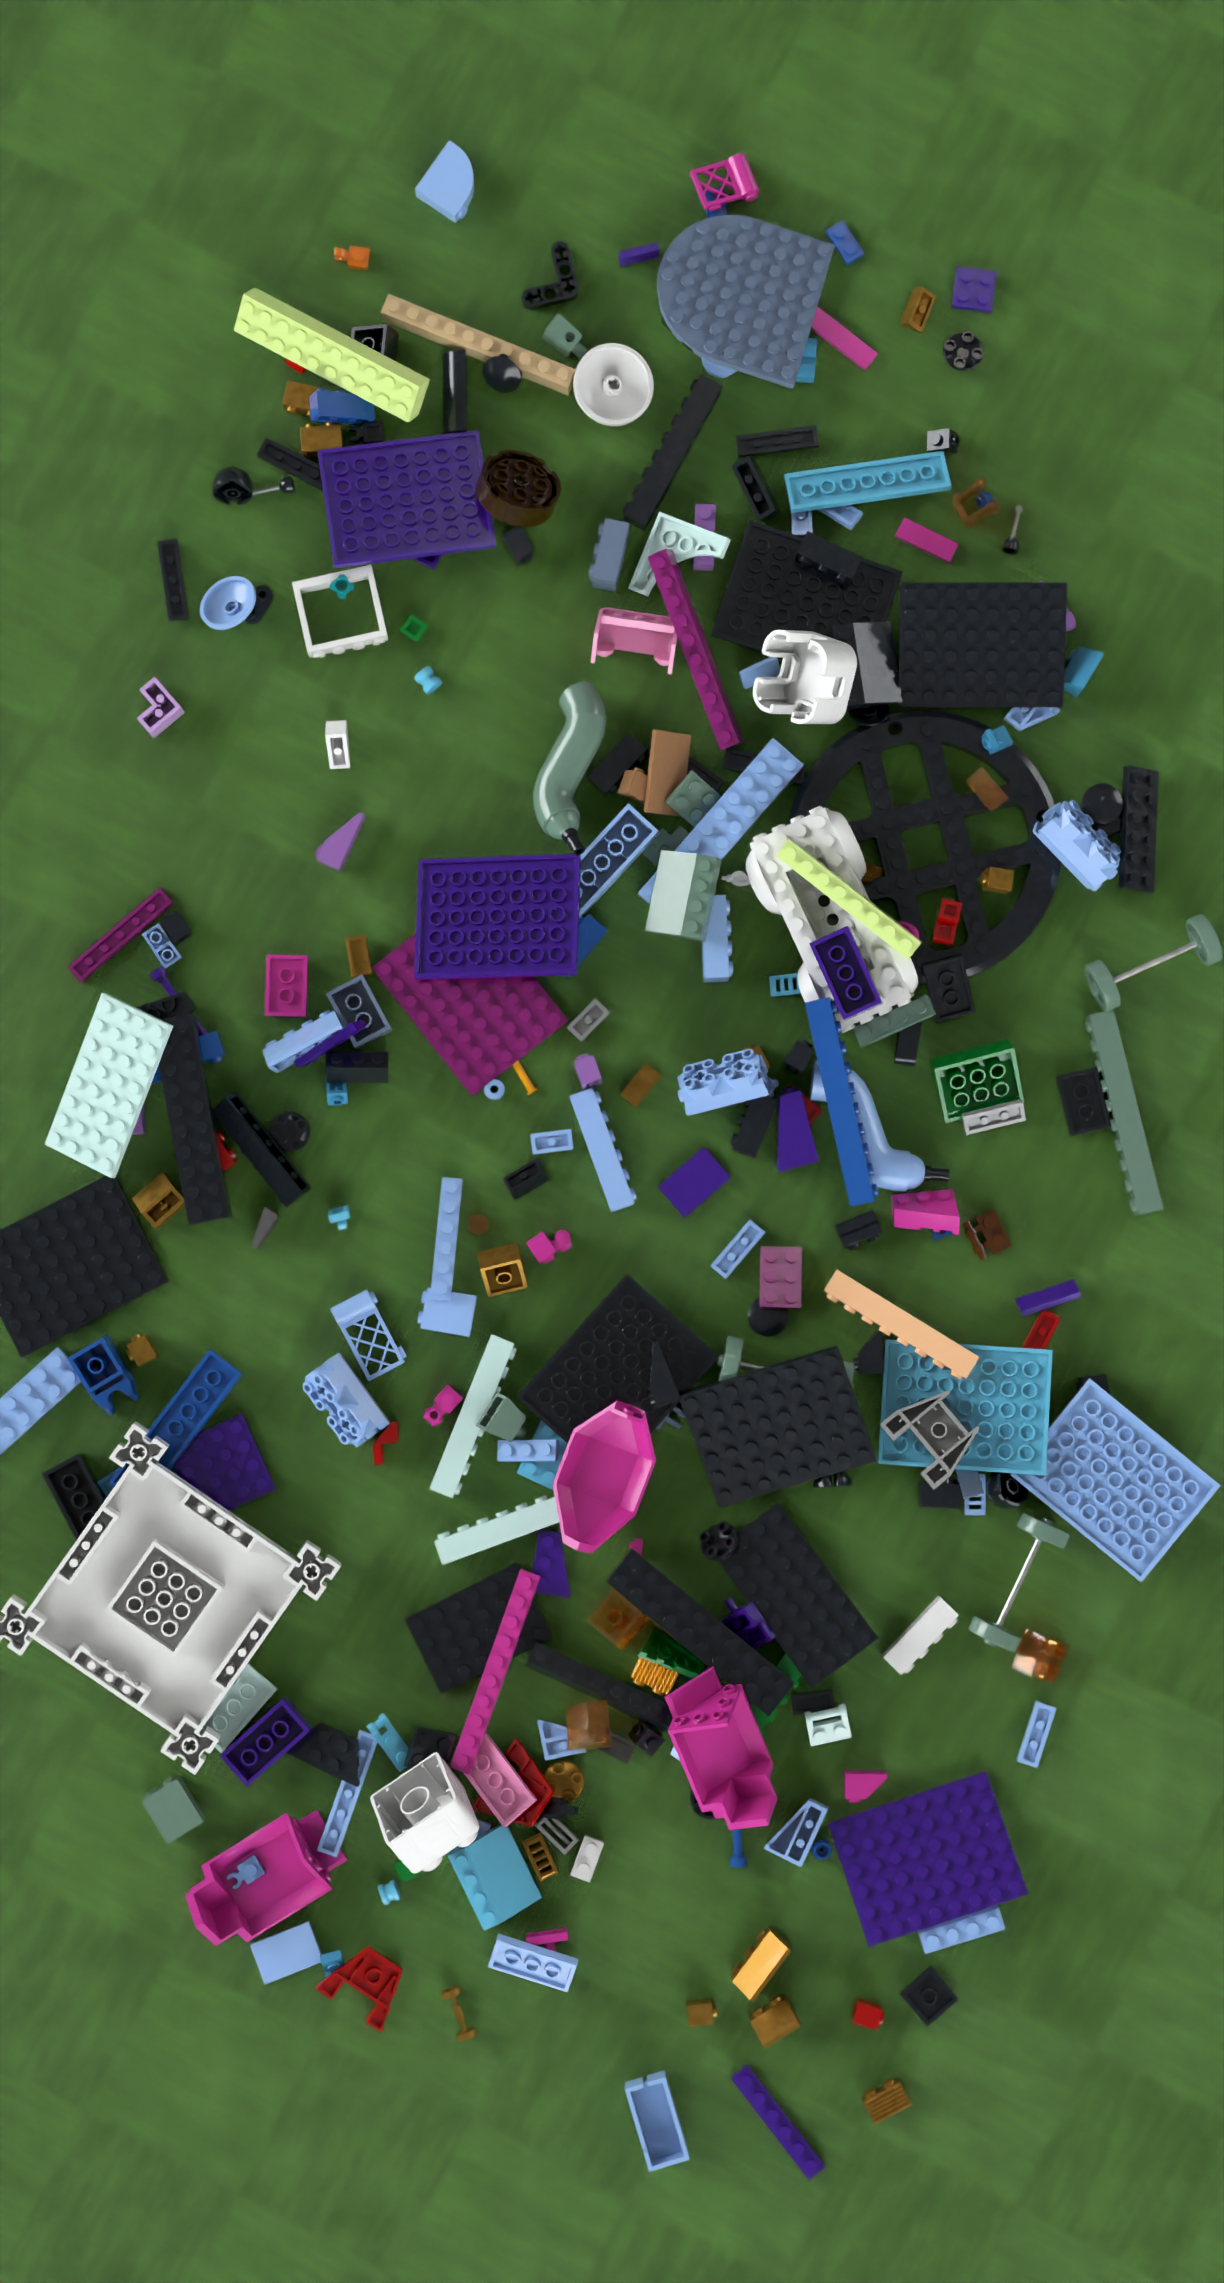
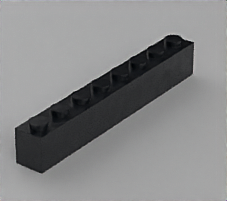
M702 374L698 380L695 379L690 387L691 394L689 397L685 396L680 405V408H682L680 414L674 415L670 424L672 425L670 432L666 431L661 439L663 444L660 450L656 449L653 453L651 466H647L641 476L644 478L640 485L637 484L632 492L633 499L631 502L627 501L622 510L624 521L643 531H646L722 393V385Z
M538 1642L534 1644L525 1666L668 1733L673 1716L667 1703Z

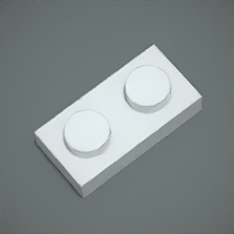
M586 1834L584 1835L570 1873L571 1876L590 1883L604 1841Z

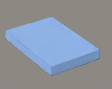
M310 1921L250 1944L264 1984L321 1963L320 1955L322 1953Z

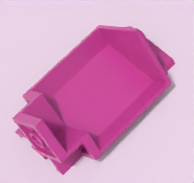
M714 1666L665 1696L673 1716L668 1733L701 1812L712 1811L715 1819L725 1818L729 1830L768 1826L777 1801L776 1793L770 1781V1775L774 1766L742 1685L728 1684L721 1686Z
M315 1810L299 1821L296 1818L292 1819L288 1813H285L201 1865L205 1879L191 1887L190 1892L185 1897L195 1927L214 1946L219 1945L236 1933L248 1942L332 1890L330 1883L332 1877L329 1871L348 1859L341 1848L337 1858L317 1851L326 1826L319 1811ZM256 1854L266 1873L249 1884L244 1879L239 1888L233 1889L232 1887L238 1881L235 1877L227 1880V1876L232 1872H239L237 1866Z

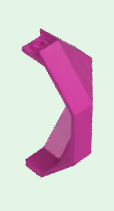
M616 1401L573 1429L553 1482L564 1544L578 1551L591 1554L636 1516L656 1463L644 1410Z

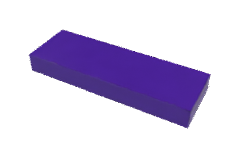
M1073 1279L1016 1298L1015 1301L1022 1316H1026L1080 1298L1081 1293Z

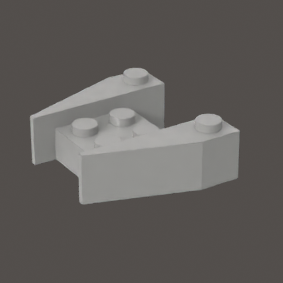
M949 1391L899 1409L880 1423L882 1429L893 1442L910 1428L936 1459L920 1473L933 1490L951 1476L980 1429L979 1426H976L972 1431L968 1432L943 1403V1400L950 1395Z

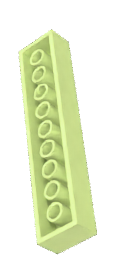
M253 288L243 294L234 331L406 422H410L419 415L430 379L257 288Z

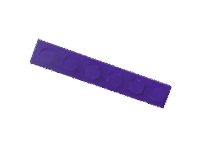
M746 2064L731 2076V2080L808 2180L823 2170L825 2164L749 2065Z

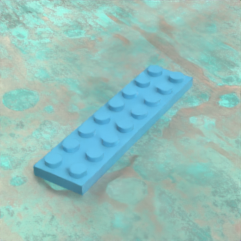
M943 451L784 474L791 513L951 490V482Z

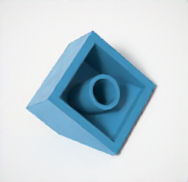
M1080 646L1076 652L1072 650L1066 660L1069 664L1066 669L1064 668V691L1077 698L1104 653Z

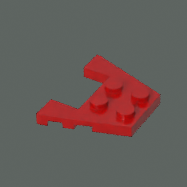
M514 1739L504 1755L521 1766L518 1775L537 1800L513 1822L533 1827L555 1791L518 1739ZM479 1795L472 1805L473 1810L495 1816Z
M368 1945L318 1983L315 1988L318 1992L332 2000L343 1983L346 1982L376 2002V2005L366 2017L365 2022L377 2031L382 2032L384 2021L389 2013V2006L392 1997L395 1995L403 1969Z

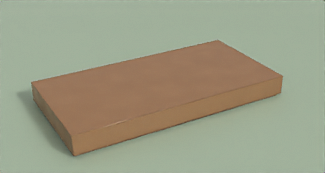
M652 730L644 812L682 817L665 800L687 776L691 735Z

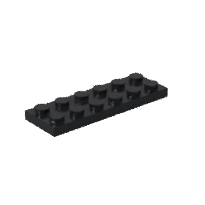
M1130 765L1123 766V808L1121 811V853L1118 888L1144 893L1154 892L1159 771Z

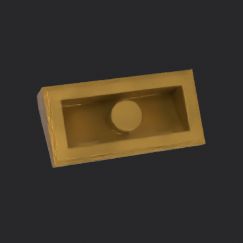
M922 286L913 288L899 324L922 333L936 295Z

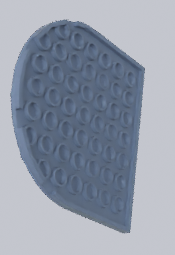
M721 215L701 220L682 231L672 241L663 256L656 286L662 316L674 336L681 343L684 342L693 350V353L703 359L793 389L835 245L748 216Z

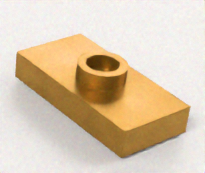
M366 935L346 937L345 941L352 979L361 974L363 976L373 975Z

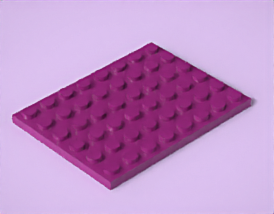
M416 933L372 967L375 974L472 1097L569 1021L534 976L416 980L414 978Z

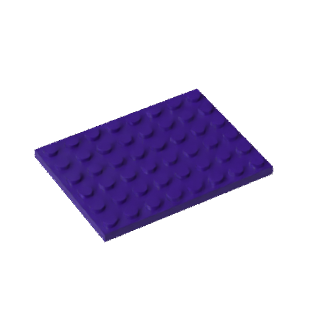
M479 430L318 450L334 568L496 548L492 516L481 505L476 494V484L484 464Z
M557 854L419 859L414 978L416 980L578 975L581 856Z
M986 1771L828 1823L869 1947L1029 1894Z

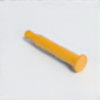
M519 1060L515 1062L512 1066L527 1089V1095L537 1091L538 1088L534 1087Z

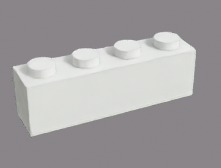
M938 1595L881 1656L900 1675L904 1672L907 1674L915 1666L913 1662L918 1657L922 1659L928 1653V1647L932 1643L936 1644L943 1637L942 1632L947 1627L950 1629L958 1621L956 1618L959 1615Z

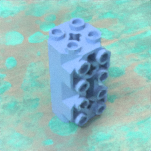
M1063 801L1062 804L1060 802L1055 804L1043 814V822L1037 821L1034 825L1033 833L1087 889L1092 891L1098 890L1102 882L1106 879L1111 880L1118 873L1116 868L1120 862L1118 855L1121 853L1120 848L1108 840L1106 833L1102 829L1097 831L1092 829L1091 825L1094 824L1092 818L1080 810L1076 801Z
M746 1049L726 1054L722 1058L720 1065L714 1063L712 1059L686 1065L683 1068V1073L677 1077L681 1090H678L680 1102L685 1104L686 1115H695L772 1095L771 1080L767 1077L768 1068L763 1056L754 1053L752 1049Z
M337 1353L305 1377L303 1390L318 1410L323 1411L325 1409L329 1411L327 1423L336 1433L341 1443L345 1445L350 1443L357 1448L366 1439L368 1440L373 1437L379 1430L390 1424L385 1414L341 1353Z

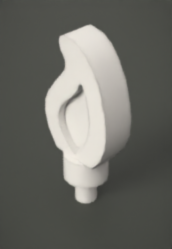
M735 871L732 874L721 877V880H726V882H731L739 887L750 884L748 876L742 871Z

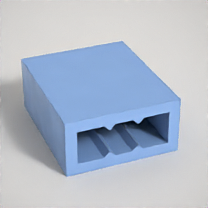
M427 1287V1291H423L421 1299L424 1309L423 1312H419L417 1323L421 1324L420 1328L470 1337L477 1296L452 1292L451 1301L430 1299L431 1288Z

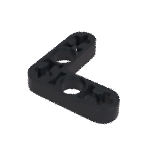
M558 241L551 248L558 282L525 290L522 294V304L526 309H539L572 301L578 297V282L570 250L565 242ZM558 248H561V250L564 251V260L561 262L559 253H557ZM567 266L571 272L569 275L563 276L559 272L560 268ZM569 280L571 289H574L572 294H569V292L566 291V282ZM552 290L556 293L554 299L549 300L544 296L545 292ZM538 293H541V299H542L541 302H540V299L538 298V297H539ZM531 295L532 298H535L533 303L528 301V296Z

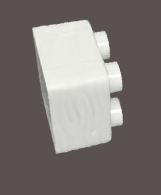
M437 1752L419 1762V1764L385 1785L370 1797L386 1844L411 1873H418L421 1870L427 1872L435 1869L441 1863L446 1853L457 1846L466 1847L470 1845L477 1837L479 1822L464 1785Z

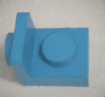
M1004 725L994 730L987 729L981 736L983 747L989 751L990 755L1013 744Z
M326 1079L327 1105L340 1106L347 1104V1083H327Z
M340 1950L320 1955L325 1977H328L345 1964Z

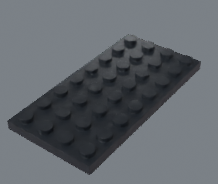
M779 1503L739 1531V1541L734 1552L727 1558L719 1560V1563L749 1603H754L775 1634L774 1638L811 1688H814L879 1639Z

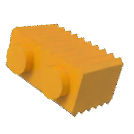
M639 1657L631 1677L634 1678L633 1682L637 1685L644 1687L646 1684L652 1687L651 1691L663 1696L664 1693L666 1695L670 1693L679 1673Z

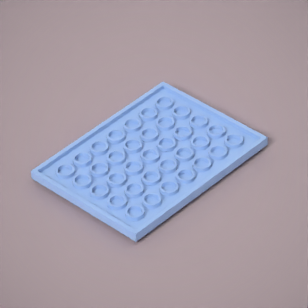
M1090 1378L1048 1427L1046 1476L1010 1474L1140 1582L1144 1580L1221 1486Z

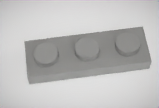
M1021 1099L961 1114L966 1135L1026 1121L1024 1105Z

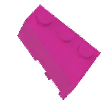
M953 1189L891 1195V1214L894 1227L920 1230L922 1227L933 1229V1232L940 1233V1230L953 1231L954 1235H959V1213Z

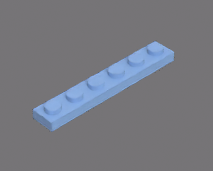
M442 1177L430 1299L451 1301L463 1179Z
M361 1729L357 1736V1739H359L357 1754L359 1757L358 1780L360 1779V1785L356 1787L343 1780L341 1781L317 1851L336 1858L378 1743L370 1732Z

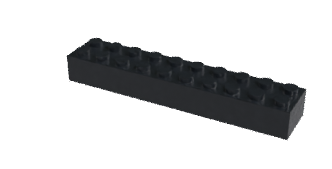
M190 1013L160 1019L173 1025L159 1062V1069L189 1225H197L233 1218L196 1017Z
M632 1548L605 1579L610 1586L709 1668L714 1666L716 1673L726 1682L732 1685L741 1684L747 1699L767 1716L771 1715L795 1683Z

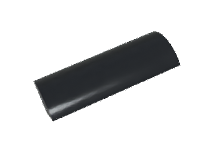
M466 350L450 351L443 355V434L467 431Z

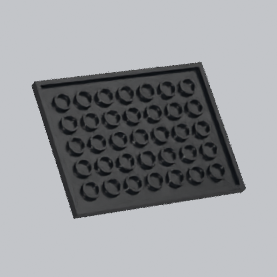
M749 520L711 636L762 653L766 637L775 630L812 631L831 638L830 630L833 625L887 622L903 572L862 558L851 583L842 584L836 581L834 576L830 574L823 575L816 570L817 568L811 565L804 566L798 562V559L795 557L804 538Z
M901 582L899 686L901 687L903 702L899 703L898 707H1063L1067 582Z
M105 1176L0 1230V1317L21 1358L169 1283L117 1177L110 1178Z
M626 1274L516 1398L567 1444L574 1428L616 1401L644 1410L651 1434L680 1402V1400H677L660 1408H657L656 1404L651 1405L647 1394L651 1393L649 1383L653 1341L657 1340L678 1393L691 1390L717 1361L719 1356L632 1277Z
M838 1345L679 1393L681 1398L679 1400L719 1508L877 1461L875 1450Z

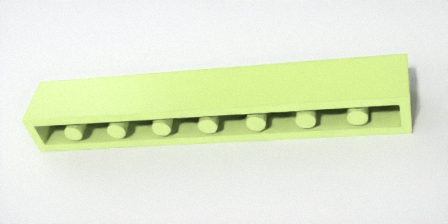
M788 839L776 856L905 958L909 959L922 943L921 940L792 839Z

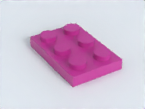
M267 954L265 1016L307 1017L308 955Z

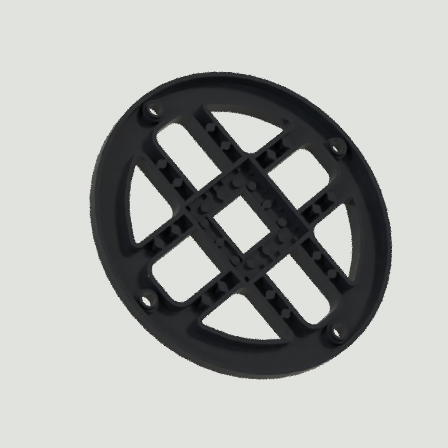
M928 710L890 714L884 722L878 725H861L842 736L821 755L806 775L797 792L788 821L789 825L791 824L790 820L799 815L806 817L810 815V810L818 806L825 808L831 793L838 783L857 764L860 765L871 807V815L865 819L848 822L858 843L875 840L884 876L864 881L862 884L871 902L880 900L892 901L896 907L899 922L903 921L917 928L919 940L922 943L910 958L916 970L918 985H926L921 965L926 962L962 953L967 977H972L993 967L1009 956L1031 935L1043 918L1055 892L1061 868V861L1033 833L1034 825L1037 822V815L1044 814L1055 804L1045 781L1032 762L1014 744L990 755L989 751L983 747L981 736L987 729H994L964 716ZM893 725L897 726L899 734L891 735L888 732V728ZM911 744L916 746L920 752L931 799L894 807L881 754L887 749ZM941 744L964 751L978 758L993 769L1007 785L965 795L957 794L951 786ZM1008 807H1017L1022 811L1028 833L1027 842L973 855L964 818ZM939 823L948 861L909 870L900 832ZM1028 866L1022 890L1015 904L1003 920L992 931H988L977 889V879L989 867L1009 870ZM953 887L957 902L962 903L960 916L966 941L964 945L934 951L927 942L916 896ZM821 895L818 899L819 905L827 907L830 904V898L826 895ZM832 913L828 916L827 921L830 925L834 926L838 923L839 918L836 914Z

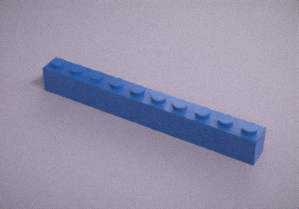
M831 997L805 1002L850 1206L874 1202L877 1200L876 1196H879L877 1184L872 1182L871 1176L874 1175L872 1163L868 1164L867 1155H870L868 1143H864L862 1135H865L863 1122L859 1123L858 1119L861 1111L859 1103L855 1102L853 1094H856L854 1082H850L849 1074L852 1071L849 1061H845L844 1054L847 1053L845 1041H841L839 1034L842 1033V1026L840 1021H836L835 1013L838 1012L835 1000L832 1001Z

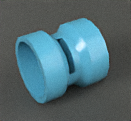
M430 666L423 668L414 677L416 682L423 686V690L427 695L434 692L442 684V680L433 674L434 671Z

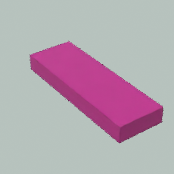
M905 517L895 535V538L947 563H950L958 547V543Z

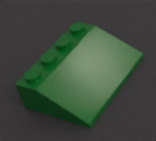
M1009 1039L929 1059L932 1078L945 1123L962 1119V1113L1019 1099L1024 1103L1015 1050Z

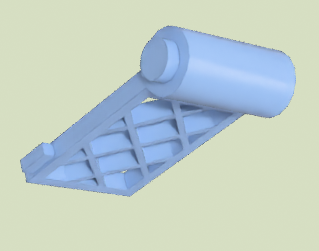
M366 1289L330 1308L367 1380L370 1381L405 1363L404 1358L407 1355L402 1346L397 1347L376 1307L375 1303L378 1300L374 1292H369ZM374 1313L379 1321L377 1328L365 1325L367 1317ZM380 1324H381V1326H382V1328H383L384 1331L379 1330ZM351 1325L360 1326L361 1330L358 1338L350 1336L346 1328ZM363 1328L375 1331L372 1342L360 1339ZM377 1332L387 1336L386 1347L374 1343ZM352 1340L357 1341L356 1346L354 1345ZM359 1342L371 1345L368 1356L358 1353L357 1347ZM389 1343L392 1345L393 1349L388 1348ZM373 1346L385 1349L382 1360L370 1357ZM387 1350L396 1353L399 1361L393 1364L384 1362ZM369 1360L381 1363L379 1370L372 1375L369 1374L366 1368Z

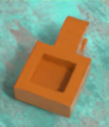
M350 245V249L347 251L343 248L335 247L334 260L348 262V268L368 271L370 248Z

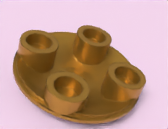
M558 1761L550 1765L544 1773L545 1778L555 1791L552 1797L563 1798L570 1803L581 1794L584 1787V1776L580 1768L574 1763Z

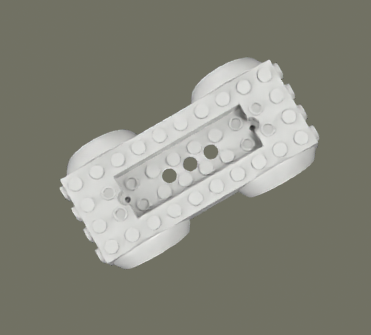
M818 806L810 810V815L806 817L799 815L791 819V824L787 826L780 824L772 828V833L768 835L767 833H761L753 837L754 841L749 843L752 850L746 859V871L752 889L761 904L771 913L783 916L803 959V963L798 970V984L804 1002L831 997L832 1001L834 1000L809 943L846 926L851 929L884 1004L846 1021L843 1020L838 1009V1012L835 1013L836 1021L841 1022L842 1033L853 1029L855 1027L854 1023L860 1021L862 1025L874 1019L873 1015L876 1013L882 1016L893 1010L892 1006L896 1004L898 1007L910 1003V998L914 996V991L918 986V977L911 958H905L833 900L830 899V904L827 907L820 906L818 899L821 895L825 894L776 856L787 840L792 839L870 900L861 882L866 873L865 860L852 829L840 812ZM832 913L836 914L839 918L838 923L834 926L830 925L827 921L828 916Z

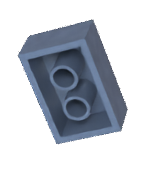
M605 518L604 524H600L598 542L600 544H595L593 561L595 563L590 565L589 580L592 581V588L616 593L629 538V523Z
M362 974L326 993L344 1028L356 1021L363 1020L365 1022L366 1028L350 1037L356 1050L393 1031Z

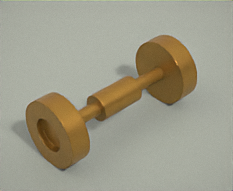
M454 1985L443 1990L440 1994L443 2000L452 1999L455 2017L462 2027V2030L456 2034L458 2042H462L477 2035L475 2027L466 2028L460 2004H457L455 1998L462 1990L460 1985Z

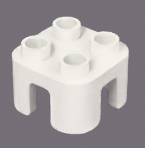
M775 630L771 632L764 641L762 653L769 657H783L782 665L777 677H757L755 679L753 697L756 705L767 713L792 714L790 721L797 724H834L840 721L847 709L857 668V657L853 648L847 643L812 631Z

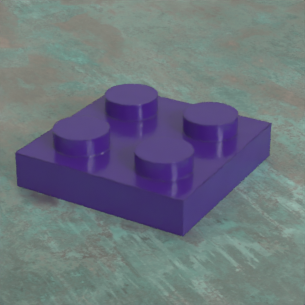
M957 266L951 308L991 313L997 271Z

